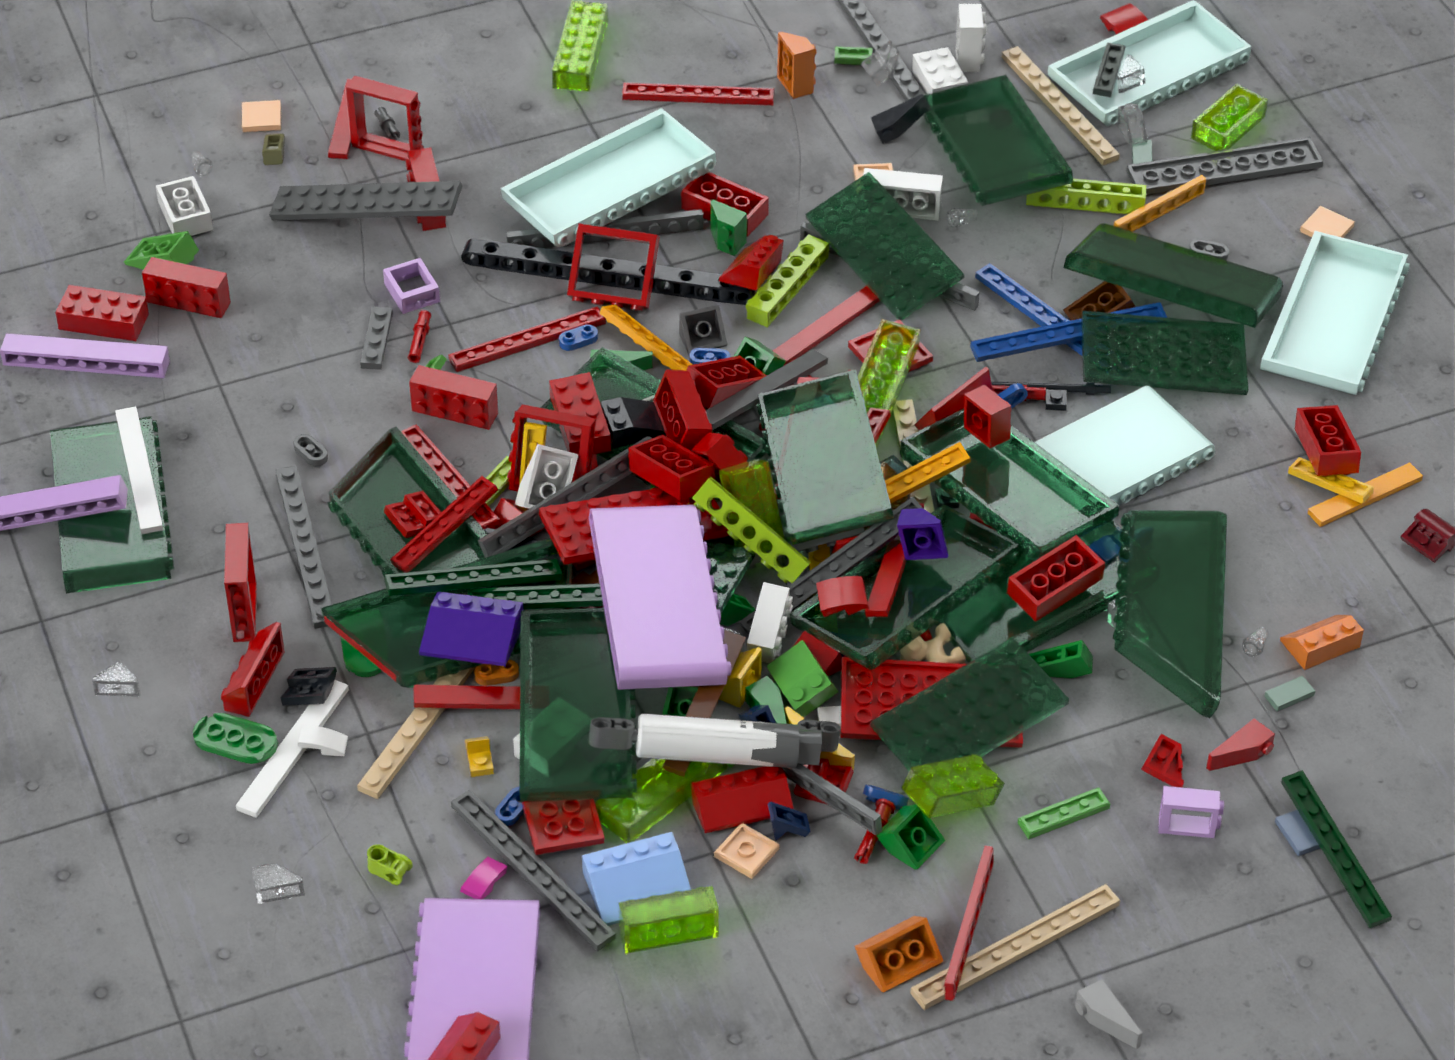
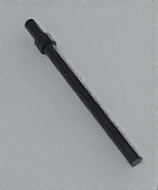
M991 382L992 385L1010 386L1020 383L1027 385V387H1046L1049 390H1067V392L1086 393V395H1094V393L1111 394V385H1095V383L1088 382L1086 384Z

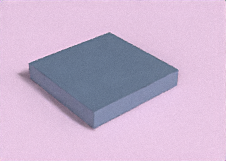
M1298 810L1276 817V825L1298 856L1320 849L1319 844Z

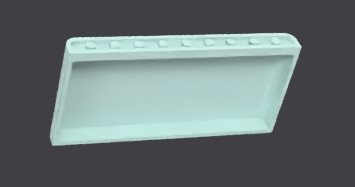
M1192 0L1049 65L1048 76L1103 124L1111 126L1246 63L1250 58L1251 46L1195 0ZM1107 43L1126 46L1111 97L1092 94Z
M660 108L502 187L501 194L502 198L555 246L563 247L576 240L578 223L602 227L710 172L716 165V152Z
M1315 231L1263 355L1260 369L1353 395L1362 392L1365 385L1363 378L1367 379L1370 372L1368 365L1372 366L1375 359L1373 352H1378L1380 340L1378 339H1383L1385 327L1383 326H1387L1389 323L1390 314L1388 313L1393 312L1395 301L1393 300L1398 299L1400 293L1398 287L1402 288L1405 279L1403 274L1407 275L1410 266V263H1406L1408 254Z
M1144 386L994 462L987 470L986 481L1049 543L1056 538H1061L1072 530L1078 529L1081 525L1095 520L1098 516L1112 511L1119 505L1128 503L1131 499L1145 494L1148 490L1162 485L1165 481L1179 476L1188 469H1193L1196 465L1210 460L1215 454V445L1153 388Z

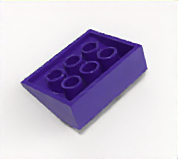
M437 592L430 606L419 655L506 666L525 624L523 602Z

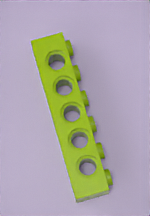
M1029 174L1026 205L1129 214L1145 205L1147 185Z
M809 234L803 241L801 240L797 248L789 253L785 262L778 266L777 271L768 277L767 282L762 287H759L755 296L747 301V319L768 328L829 258V243Z
M712 477L692 497L696 501L694 505L699 510L709 512L714 523L718 526L723 524L728 529L727 533L736 541L740 539L745 543L744 548L752 555L758 554L762 558L760 560L762 564L769 569L773 567L779 572L777 576L783 582L794 583L811 563ZM713 498L721 499V509L713 508L711 504ZM730 512L738 514V523L734 524L728 520ZM747 526H752L755 529V537L749 538L745 535V528ZM767 540L772 543V550L770 552H765L762 549V541ZM779 555H786L789 558L787 566H781L778 563Z

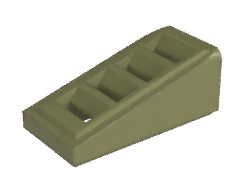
M285 134L265 135L262 150L264 165L283 163Z

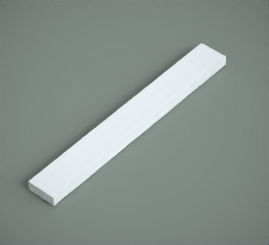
M130 407L115 410L141 533L147 534L162 531L163 525L137 408Z
M335 680L324 704L308 705L281 742L274 755L268 760L236 804L237 811L255 818L259 816L307 749L298 747L301 724L323 727L349 691L347 684Z

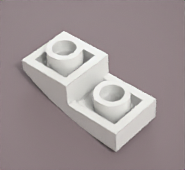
M301 724L298 747L321 749L322 755L345 756L348 736L328 728Z

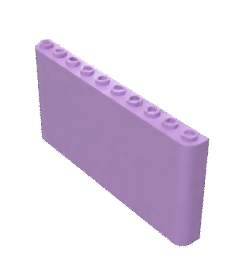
M696 505L590 509L589 523L618 690L725 685L727 675H731V663L726 660L728 656L727 644H723L724 628L723 626L720 627L719 624L721 613L720 609H716L717 593L713 592L714 577L709 574L711 563L710 559L706 558L707 543L703 542L702 539L704 538V527L699 524L701 513L699 509H696Z
M425 898L424 903H420L419 917H422V922H418L417 936H420V942L415 944V956H418V961L413 963V976H416V981L411 982V996H414V1001L409 1002V1016H412V1022H407V1036L410 1037V1042H405V1057H408V1060H428L458 1016L480 1012L500 1022L501 1039L486 1060H529L540 901Z

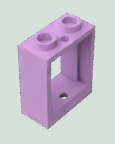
M421 258L383 269L384 284L402 314L440 302L439 287ZM420 275L426 286L403 293L397 282Z
M1163 786L1158 833L1214 838L1216 829L1221 827V815H1223L1224 801H1220V791ZM1172 809L1211 812V816L1171 814Z

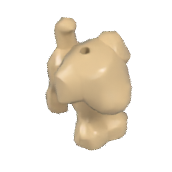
M944 623L936 627L935 638L924 641L917 632H909L899 647L900 660L905 661L926 660L927 662L965 664L966 658L959 646L951 651L950 656H946L943 646L951 641V633Z

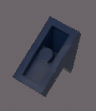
M771 801L768 803L775 841L787 831L806 837L811 832L806 813Z

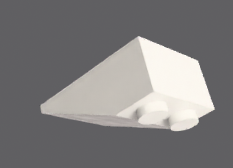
M538 444L521 480L515 505L530 509L571 484L578 454Z

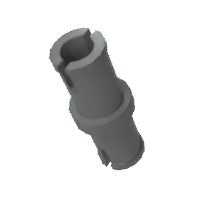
M379 107L380 114L377 110H375L374 114L380 122L381 129L386 132L389 139L397 140L394 134L399 138L400 132L395 126L394 119L388 115L384 107Z

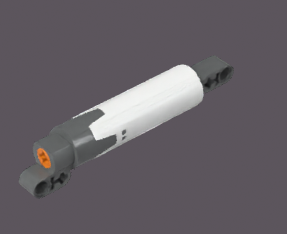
M641 714L638 718L637 728H635V724L627 719L603 717L592 719L589 744L595 748L627 750L632 747L633 742H636V755L640 758L796 768L797 764L819 765L821 751H836L838 749L841 727L835 722L801 720L795 725Z

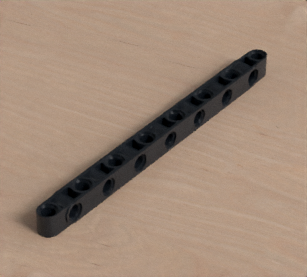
M469 239L465 244L461 259L467 265L569 280L573 252L498 241ZM581 254L577 282L642 291L646 263ZM656 265L651 293L746 305L747 301L753 298L755 290L720 282L719 277L722 274Z

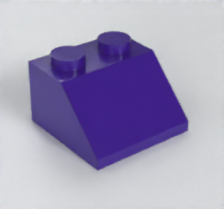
M923 508L901 509L897 528L905 560L948 558L949 554L941 520Z

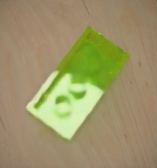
M1236 83L1193 121L1191 139L1214 151L1230 149L1265 118L1268 99Z
M757 459L719 470L722 486L785 539L768 461ZM730 512L728 514L730 522L738 523V514ZM747 526L745 528V535L753 538L756 535V531L752 526ZM734 539L737 554L744 556L752 555L744 548V542L740 539L737 541ZM764 540L761 543V547L764 551L772 549V543Z
M974 754L911 767L901 789L928 818H934L994 805L1005 783L984 763L981 757Z
M713 886L698 887L692 890L675 891L669 894L652 895L647 898L629 899L619 902V932L625 954L719 937V907Z

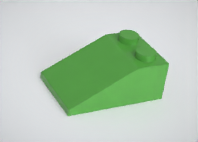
M188 231L148 237L140 241L124 263L125 265L144 270L150 258L155 257L188 265L194 260V256L199 249Z
M803 640L766 666L789 703L802 717H805L839 692Z

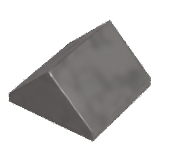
M719 305L679 313V334L688 353L695 348H714L728 345Z

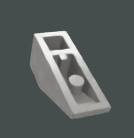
M1103 980L1077 991L1075 1007L1078 1013L1083 1015L1090 1024L1136 1049L1140 1047L1142 1031Z

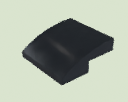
M336 667L294 669L287 678L289 687L280 697L282 706L324 704L335 681Z

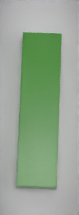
M1098 787L1019 817L1018 824L1027 838L1032 839L1110 809V802Z

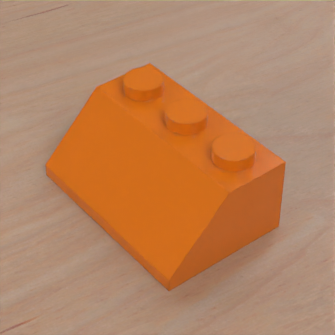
M778 32V79L793 99L814 93V85L816 84L814 70H816L815 55L817 54L814 44H811L806 37Z
M1334 615L1282 636L1280 641L1301 667L1306 670L1360 648L1364 630L1352 615Z
M913 916L854 946L863 969L881 992H885L944 962L926 917Z

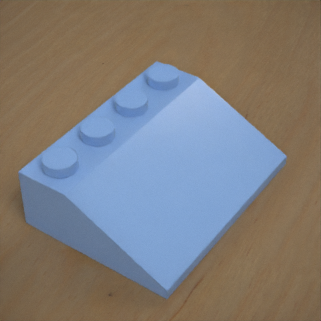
M672 832L582 855L583 875L598 914L608 926L694 903L682 857Z

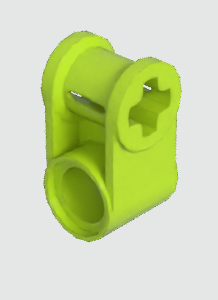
M375 844L367 850L369 872L387 880L391 884H401L404 874L413 867L412 861L407 856L392 851L383 845Z

